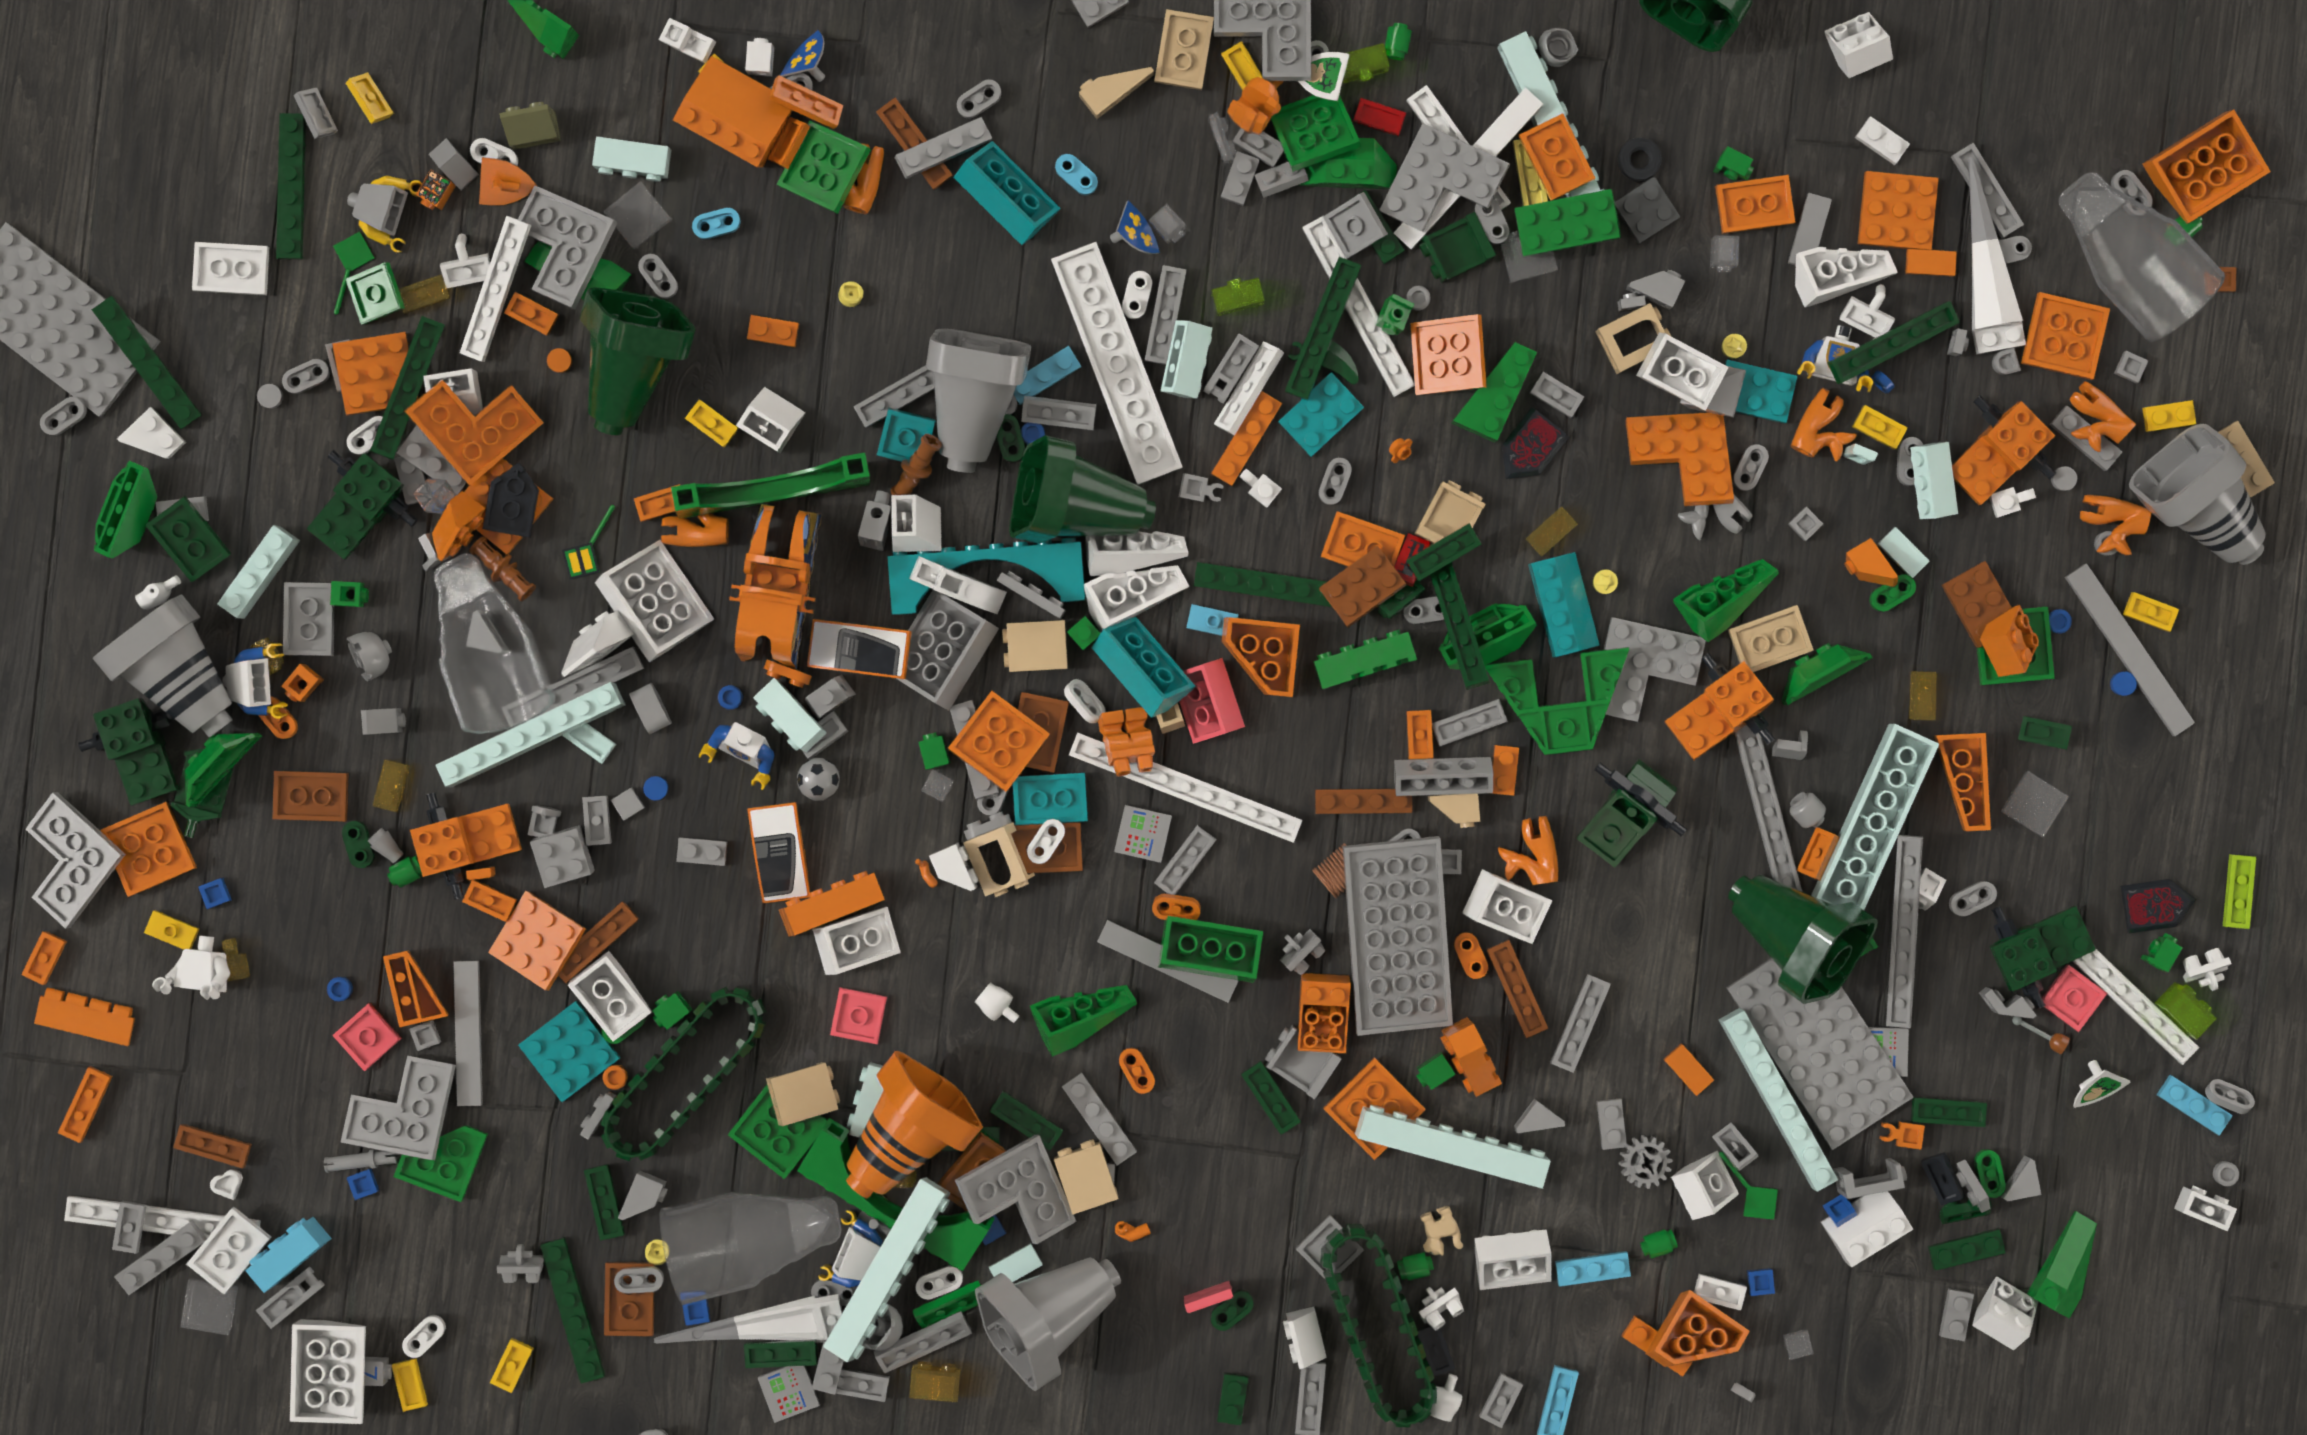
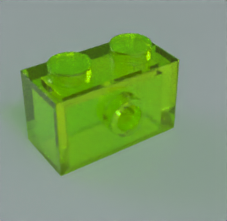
M1384 43L1347 52L1350 56L1342 84L1355 80L1360 82L1373 79L1374 75L1388 72L1390 66Z
M1259 277L1243 282L1241 278L1227 281V286L1215 288L1211 291L1217 316L1263 305L1265 302Z
M2174 982L2155 1004L2185 1034L2197 1040L2217 1018L2211 1013L2212 1008L2205 1001H2199L2195 997L2197 993L2189 985L2185 984L2182 986Z

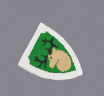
M1325 52L1311 56V81L1298 82L1308 92L1317 97L1338 101L1350 54Z
M2093 1060L2088 1063L2093 1076L2079 1085L2081 1090L2074 1100L2073 1107H2081L2100 1101L2121 1090L2131 1082L2109 1071H2102L2098 1062Z

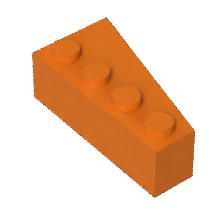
M1986 733L1934 735L1935 742L1939 743V755L1962 829L1964 831L1991 830Z
M867 871L854 875V881L845 883L843 879L831 884L832 889L823 892L822 888L808 893L810 898L800 901L798 897L785 902L787 907L779 909V913L788 936L800 934L885 900L875 873L868 875Z

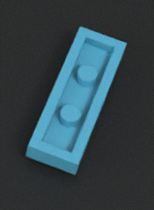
M1067 346L1027 371L1025 380L1021 385H1017L1014 396L1020 405L1023 404L1024 396L1034 397L1081 368L1070 347Z
M2171 1075L2168 1076L2157 1093V1096L2219 1136L2233 1116Z
M1627 1251L1555 1261L1559 1287L1631 1276Z
M1554 1365L1537 1435L1564 1434L1579 1374L1578 1371Z

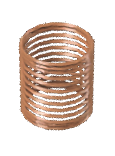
M1336 849L1337 854L1333 852L1336 859L1330 854L1331 859L1327 857L1329 863L1324 860V863L1321 862L1322 867L1318 865V868L1315 867L1312 871L1332 895L1338 898L1341 892H1344V889L1346 890V886L1344 884V858L1340 851Z

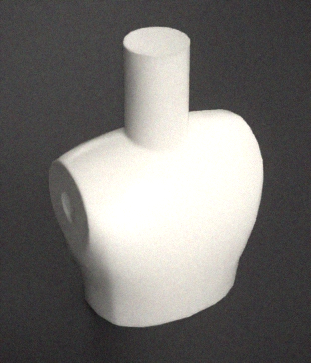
M175 575L165 582L149 584L141 593L135 596L136 601L144 610L159 606L167 601L170 597L171 589L181 584V580Z
M991 982L975 1001L982 1012L993 1021L997 1020L1002 1014L1013 1023L1019 1018V1015L1009 1008L1013 996Z
M1448 1375L1445 1387L1436 1386L1437 1403L1432 1404L1431 1416L1451 1422L1453 1416L1460 1408L1462 1395L1454 1391L1458 1379L1456 1375Z

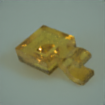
M236 938L222 941L230 970V976L227 981L250 977L246 953L238 954Z

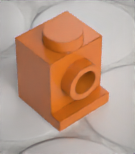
M299 664L283 683L282 687L287 690L285 695L294 702L298 700L305 702L324 679L308 665ZM302 680L306 681L307 686L304 689L300 688V682Z

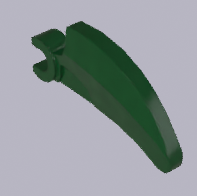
M1332 341L1322 367L1337 373L1352 385L1357 384L1359 380L1358 372L1351 356L1340 345ZM1293 342L1292 346L1299 348L1301 352L1303 347L1301 343ZM1289 354L1291 360L1297 361L1299 354L1296 356Z

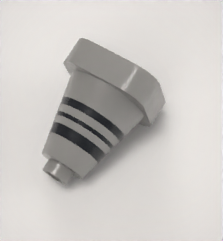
M2197 424L2186 429L2144 463L2131 477L2129 482L2130 489L2152 514L2169 527L2178 526L2224 561L2229 563L2239 562L2245 565L2255 561L2264 551L2262 543L2266 533L2241 478L2246 469V462L2232 444L2209 425Z
M181 594L156 608L97 653L93 660L111 682L122 677L190 732L194 733L202 728L210 738L233 720L225 711L232 702L193 625L200 616Z

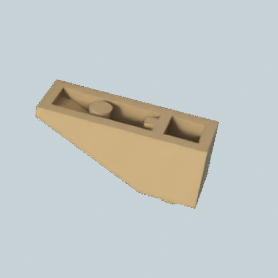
M1152 67L1098 77L1094 81L1089 79L1081 85L1079 97L1095 118L1098 119L1154 76V70Z

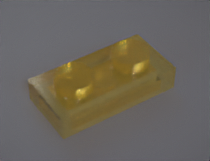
M441 274L399 289L405 306L402 309L404 314L450 299L443 275Z
M1561 506L1525 540L1542 557L1578 524Z
M384 759L373 802L374 807L398 812L410 765Z

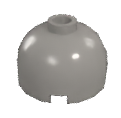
M361 632L347 637V640L350 641L348 647L357 668L364 669L365 673L361 675L366 681L377 678L387 670L390 662L388 654L392 653V650L386 639L382 641L377 634L372 632Z
M889 1305L882 1318L878 1317L874 1325L877 1326L875 1332L870 1338H866L862 1346L870 1350L883 1351L891 1348L898 1342L902 1334L903 1322L897 1309Z

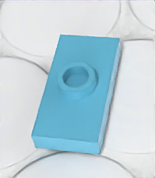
M1191 604L1186 628L1222 636L1224 618H1238V614Z

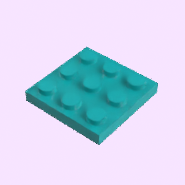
M578 1001L572 1003L518 1045L561 1102L565 1101L621 1058L611 1044L603 1038L602 1032Z

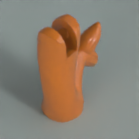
M875 146L872 149L870 159L868 155L857 176L858 185L853 184L843 204L844 208L856 213L868 214L879 186L884 148Z
M2084 381L2079 386L2082 394L2074 392L2069 400L2077 410L2102 422L2071 432V435L2077 439L2088 440L2089 445L2095 451L2101 452L2102 435H2106L2119 444L2134 428L2136 423L2105 393Z
M1822 388L1805 411L1792 440L1791 447L1813 458L1824 446H1829L1837 462L1843 454V445L1851 443L1857 434L1845 432L1817 434L1821 428L1838 416L1844 404V400L1837 395L1830 408L1825 407L1823 404L1826 401L1829 390Z
M2084 495L2083 503L2098 506L2097 514L2080 511V519L2094 525L2124 521L2103 541L2097 552L2106 553L2116 549L2121 554L2132 555L2125 538L2128 535L2134 534L2144 535L2149 526L2151 512L2145 507L2125 500L2099 495Z
M712 513L699 515L698 518L705 526L702 527L686 518L679 519L678 516L665 517L662 519L661 526L677 527V535H661V542L684 547L725 545L729 542L728 518Z
M1539 816L1540 835H1534L1531 818L1522 821L1523 839L1537 858V861L1515 851L1498 848L1500 857L1507 863L1505 876L1508 881L1519 869H1523L1530 878L1532 885L1558 882L1557 851L1547 816Z

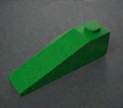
M507 0L537 40L544 46L542 51L554 59L556 56L564 59L579 37L572 26L548 10H543L532 0Z
M537 242L525 262L541 271L552 246ZM600 258L581 299L584 301L587 290L593 287L622 291L632 275L612 261Z
M1761 559L1735 569L1734 574L1721 578V576L1714 577L1713 582L1700 586V584L1691 586L1674 598L1673 602L1692 631L1707 642H1710L1730 627L1779 572L1775 567Z
M1123 985L1098 989L1096 993L1086 995L1078 992L1074 993L1073 997L1061 999L1060 995L1052 996L1030 1005V1010L1042 1040L1053 1057L1074 1048L1135 1006L1137 1001L1128 986Z
M2075 1211L2026 1294L2063 1316L2070 1318L2082 1297L2097 1223Z

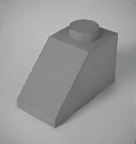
M1672 270L1667 272L1661 271L1632 281L1628 284L1626 290L1637 293L1639 296H1645V299L1670 310L1674 306L1685 281L1680 279L1681 275Z
M401 708L361 710L363 735L403 732L402 727L406 725L405 714L401 713Z
M639 1171L635 1176L618 1219L624 1220L651 1209L658 1204V1201L662 1203L668 1189L664 1188L667 1181Z

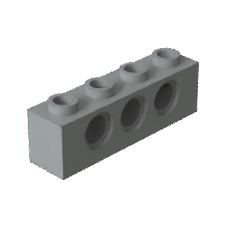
M1491 757L1394 760L1396 796L1493 793Z

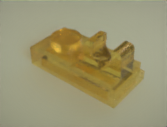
M1911 671L1909 719L1936 720V672Z

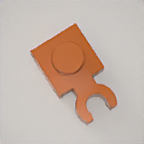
M1899 1121L1898 1128H1895L1890 1123H1881L1882 1127L1890 1129L1888 1136L1879 1137L1881 1140L1890 1142L1896 1139V1146L1922 1149L1924 1125Z

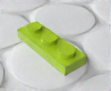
M2229 854L2223 917L2224 927L2250 929L2256 857Z

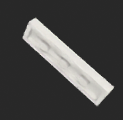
M1263 341L1214 425L1230 434H1236L1283 356L1284 352Z

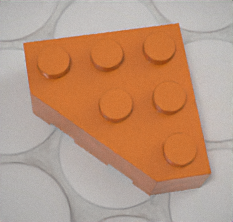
M1231 617L1224 618L1222 643L1263 694L1293 697L1300 625Z
M1468 1017L1454 1023L1453 1026H1448L1441 1030L1444 1036L1440 1037L1448 1053L1450 1055L1454 1054L1455 1057L1451 1060L1457 1072L1464 1074L1466 1079L1462 1080L1468 1093L1473 1092L1477 1097L1502 1084L1495 1072L1496 1069L1490 1056L1485 1053L1487 1049L1474 1023Z
M1691 1290L1680 1293L1645 1354L1664 1367L1738 1352L1750 1331Z

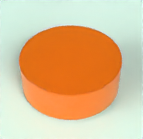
M556 348L548 354L547 364L554 372L564 373L571 368L572 357L568 351Z
M612 1065L603 1073V1082L610 1089H620L627 1083L628 1073L620 1065Z

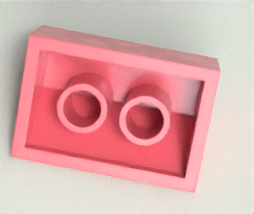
M1223 658L1183 671L1195 685V688L1179 701L1193 744L1245 727Z

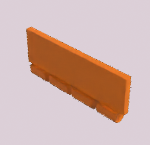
M47 987L45 995L40 996L34 1024L129 1046L135 1018L131 1017L133 1008L115 1004L113 1011L110 1012L111 1002L92 998L89 1006H87L88 997L70 992L64 1001L65 991Z

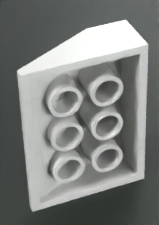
M661 540L606 571L595 582L614 612L619 611L634 633L632 638L649 662L666 653L714 620Z
M300 1319L292 1324L290 1422L363 1424L366 1326L327 1320Z

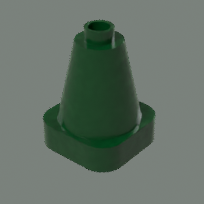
M1639 0V3L1651 18L1702 50L1716 52L1721 50L1738 28L1750 9L1752 0Z
M593 287L589 288L586 292L580 314L581 322L591 333L588 413L596 419L594 427L598 431L609 435H621L624 427H632L637 422L671 359L685 360L688 358L696 328L676 305L664 299Z
M1044 435L1027 445L1021 459L1009 532L1013 538L1039 544L1056 536H1135L1140 528L1149 529L1155 517L1156 504L1155 501L1147 500L1145 489L1077 456L1074 442Z
M1758 875L1753 879L1742 876L1732 886L1728 895V899L1734 902L1732 908L1733 915L1782 970L1778 986L1802 1004L1828 999L1842 987L1874 935L1878 925L1876 918L1853 902L1832 905L1762 875Z

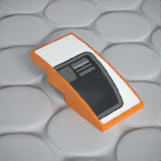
M813 619L807 667L906 679L912 631Z
M797 803L748 808L762 902H778L798 897L808 898L810 885Z

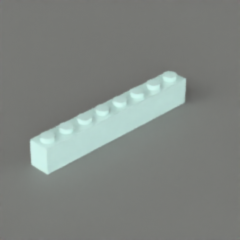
M1525 31L1500 43L1497 49L1518 93L1520 94L1526 87L1543 103V106L1531 118L1534 127L1562 113L1567 120V108L1563 101L1559 102L1556 93H1558L1557 87L1553 80L1549 81L1545 73L1548 69L1543 58H1538L1535 51L1537 44L1532 36L1529 37ZM1569 124L1575 138L1578 137L1574 124ZM1583 145L1580 146L1585 158L1588 159L1589 156ZM1594 167L1591 170L1595 180L1567 193V197L1604 190H1600L1597 184L1599 177Z
M609 682L436 764V768L445 787H454L626 704L616 683Z
M1738 1008L1718 1019L1811 1188L1818 1192L1836 1182L1838 1179L1745 1011Z
M1370 1105V1108L1363 1106L1355 1132L1358 1139L1543 1189L1551 1161L1545 1156V1152L1534 1148H1531V1152L1522 1150L1521 1145L1508 1142V1145L1500 1144V1140L1490 1136H1485V1139L1478 1138L1476 1133L1468 1130H1462V1133L1453 1131L1452 1126L1440 1123L1439 1127L1430 1125L1431 1121L1420 1117H1417L1416 1120L1408 1119L1407 1114L1393 1111V1114L1386 1113L1384 1108L1376 1105Z
M927 1177L919 1180L825 1342L824 1348L846 1362L854 1359L857 1360L861 1356L865 1348L862 1346L864 1341L873 1335L877 1328L874 1325L878 1317L882 1318L889 1307L886 1303L891 1296L894 1297L901 1287L900 1279L903 1275L906 1276L913 1266L911 1260L925 1246L923 1240L927 1233L930 1234L936 1227L938 1221L935 1219L939 1212L943 1213L950 1202L947 1199L950 1195L949 1191Z

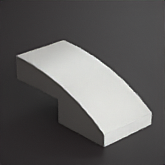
M671 18L668 19L659 38L661 42L703 63L707 62L716 44V41Z

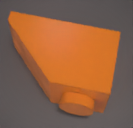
M1872 538L1846 552L1845 566L1851 575L1855 574L1862 581L1892 587L1897 585V574Z

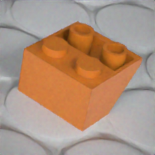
M463 491L449 501L432 532L436 553L441 561L449 555L455 556L462 545L466 547L474 537L472 534L473 530H476L483 521L481 516L485 508Z
M2020 605L2011 608L1988 623L1980 638L1998 677L2026 673L2039 643L2038 636L2033 632L2029 624V618L2024 614Z

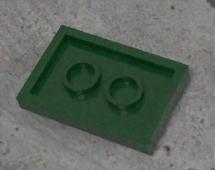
M186 496L145 524L191 583L231 554Z

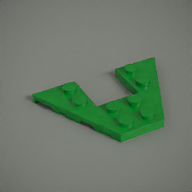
M1629 647L1580 653L1586 701L1539 706L1533 659L1487 664L1485 668L1501 693L1508 700L1514 712L1526 726L1532 738L1535 739L1544 755L1593 749L1628 655Z

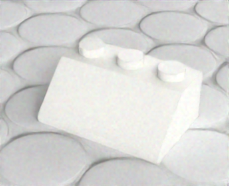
M1888 1191L1865 1195L1852 1202L1851 1205L1856 1210L1857 1216L1838 1228L1830 1217L1821 1221L1842 1258L1850 1267L1855 1266L1913 1230L1903 1211Z
M1531 1230L1529 1232L1475 1238V1257L1480 1290L1551 1282V1249L1547 1230Z

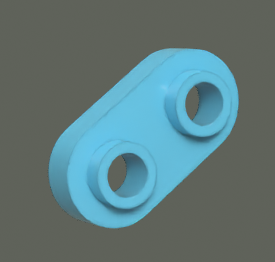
M1071 154L1061 155L1057 159L1055 164L1057 174L1081 195H1090L1095 192L1098 186L1097 177L1081 161ZM1070 162L1072 167L1069 170H1065L1063 164ZM1083 178H1088L1090 180V184L1087 186H1083L1081 184V180Z
M723 208L698 215L692 223V229L699 238L711 239L735 232L740 227L741 219L734 209ZM727 217L733 218L731 225H725ZM705 223L710 226L706 232L701 230L702 225Z

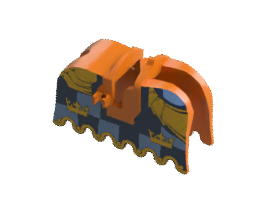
M762 504L754 527L749 553H746L745 585H732L731 587L740 590L738 598L730 596L729 599L740 602L735 634V653L741 661L753 658L758 637L767 636L771 642L772 658L797 670L798 651L802 640V626L806 613L813 614L814 610L806 609V602H815L816 598L808 596L822 513L816 514L799 510L795 519L789 559L787 560L765 556L768 530L774 506Z

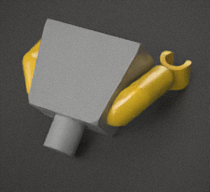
M384 176L373 180L371 184L361 185L359 194L354 192L349 194L347 203L349 206L354 207L352 215L359 219V226L368 238L383 245H390L394 252H402L395 249L394 244L396 241L404 244L406 242L401 238L392 239L390 235L395 236L408 192L404 190H409L413 196L418 197L416 195L417 192H414L412 187L414 185L421 186L422 183L420 181L413 180L407 183L405 179Z

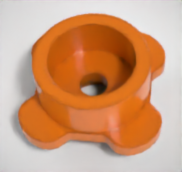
M1396 439L1389 448L1390 454L1393 455L1391 461L1397 463L1399 460L1407 459L1411 455L1410 447L1413 441L1411 439Z

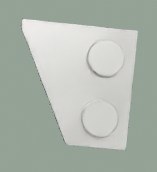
M153 407L144 412L117 438L122 443L170 459L186 443Z

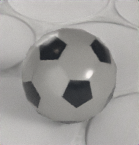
M812 758L806 761L798 771V788L805 797L811 800L828 799L839 787V771L827 759Z

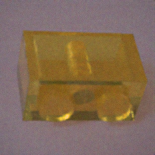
M918 1362V1365H913L909 1398L958 1402L961 1369L956 1368L954 1364H942V1367H935L930 1362Z

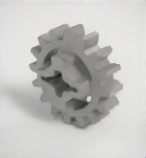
M1641 1135V1141L1632 1138L1633 1145L1625 1144L1627 1152H1620L1624 1160L1620 1161L1619 1165L1625 1167L1621 1173L1624 1176L1629 1175L1627 1181L1630 1183L1635 1181V1186L1638 1188L1644 1184V1187L1650 1189L1651 1183L1659 1186L1658 1179L1666 1180L1664 1172H1671L1672 1170L1667 1167V1163L1673 1162L1670 1157H1666L1670 1150L1663 1148L1665 1143L1662 1141L1656 1143V1138L1653 1136L1649 1138V1141L1645 1135ZM1649 1146L1656 1150L1648 1152L1644 1147ZM1644 1156H1645L1646 1158H1648V1160H1647V1164H1648L1647 1167H1645L1644 1165H1642V1164L1645 1163V1162H1644ZM1644 1172L1647 1177H1639L1635 1174Z

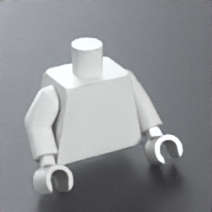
M199 936L198 950L184 949L176 965L165 975V978L159 977L155 979L152 987L156 992L161 991L163 994H169L172 989L170 984H174V987L200 990V995L206 1000L210 997L218 999L220 992H226V981L230 976L226 954L212 951L214 937Z

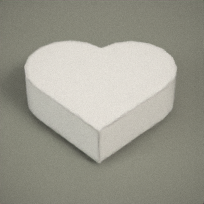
M236 1169L228 1170L224 1175L215 1176L210 1182V1188L214 1193L234 1200L242 1183V1174Z

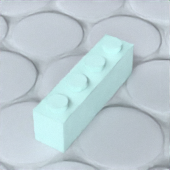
M273 525L217 604L234 617L245 619L300 540L282 527Z

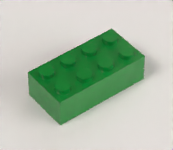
M1612 189L1515 208L1524 257L1621 238Z
M1167 916L1164 923L1158 968L1253 983L1257 979L1263 931Z

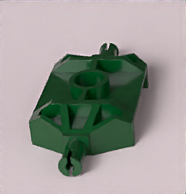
M205 748L185 752L186 760L178 786L179 790H177L175 801L171 802V806L187 818L188 822L184 836L194 838L197 823L199 824L204 820L221 818L234 770L233 767L197 807L189 808L186 805L185 769L189 766L188 760L195 753L198 752L200 754Z

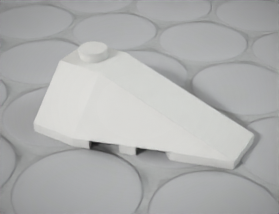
M1817 247L1796 254L1795 287L1804 307H1808L1880 281L1898 272L1889 251L1864 249L1861 251H1847L1846 248L1827 250L1826 247Z
M1138 531L1135 536H1085L1086 561L1090 576L1125 573L1188 557V549L1183 536L1158 531L1152 534Z
M1178 565L1151 568L1145 571L1135 572L1134 570L1119 574H1104L1084 584L1089 613L1100 633L1103 629L1133 618L1189 587Z

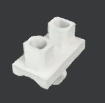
M2219 948L2205 953L2208 964L2201 966L2197 955L2185 958L2183 961L2186 971L2183 976L2185 983L2205 977V979L2199 980L2200 987L2208 985L2212 991L2217 990L2218 982L2224 980L2222 973L2215 974L2227 970L2228 966L2232 964L2229 957L2224 958Z
M1429 1287L1426 1289L1429 1296L1422 1300L1425 1308L1419 1314L1422 1321L1428 1323L1436 1331L1445 1324V1320L1440 1315L1441 1312L1448 1309L1454 1318L1464 1312V1309L1460 1302L1459 1293L1455 1288L1445 1294L1442 1287L1435 1292Z

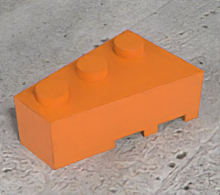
M409 950L383 956L399 1028L449 1015Z

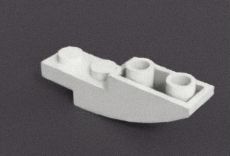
M921 556L918 557L910 575V579L995 614H998L1007 593Z

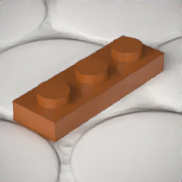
M181 1124L173 1148L243 1169L246 1166L252 1144Z

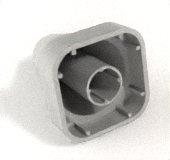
M936 329L930 337L926 368L934 371L938 439L942 443L939 453L948 457V469L973 473L976 470L977 462L987 461L1017 385L1023 383L1027 376L1031 351L1029 344L1017 340L955 329Z
M1089 1257L1015 1284L1005 1274L1000 1273L977 1287L975 1295L983 1326L991 1343L1020 1378L1032 1390L1037 1391L1061 1375L1058 1357L1116 1298L1114 1287L1121 1283V1279L1117 1270L1108 1259L1098 1263L1095 1259Z

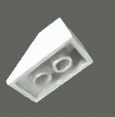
M1659 332L1636 376L1706 411L1729 367L1679 340Z
M606 611L595 618L596 624L593 626L589 624L579 631L581 635L573 641L561 672L564 677L603 659L634 635L619 611L608 614Z
M1482 869L1462 913L1481 924L1533 944L1552 900Z
M888 907L837 920L812 929L826 975H836L901 953Z
M609 951L572 978L568 984L569 988L612 1041H615L652 1012L625 970Z

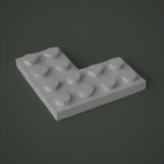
M1214 0V37L1262 36L1263 79L1267 81H1311V0Z
M1422 123L1379 211L1424 232L1445 189L1488 209L1510 164Z
M534 185L518 220L531 224L529 237L550 245L552 248L532 290L576 309L617 222Z
M1611 617L1604 650L1629 647V652L1605 715L1638 722L1648 675L1696 686L1706 640L1702 637Z
M53 792L25 830L59 860L32 898L66 929L72 927L126 854L61 794Z
M407 1056L397 1103L351 1095L341 1143L435 1161L456 1065Z
M1039 1135L1032 1136L955 1179L974 1224L983 1222L1015 1203L1032 1243L1038 1244L1077 1222L1074 1214L1072 1215L1067 1198Z

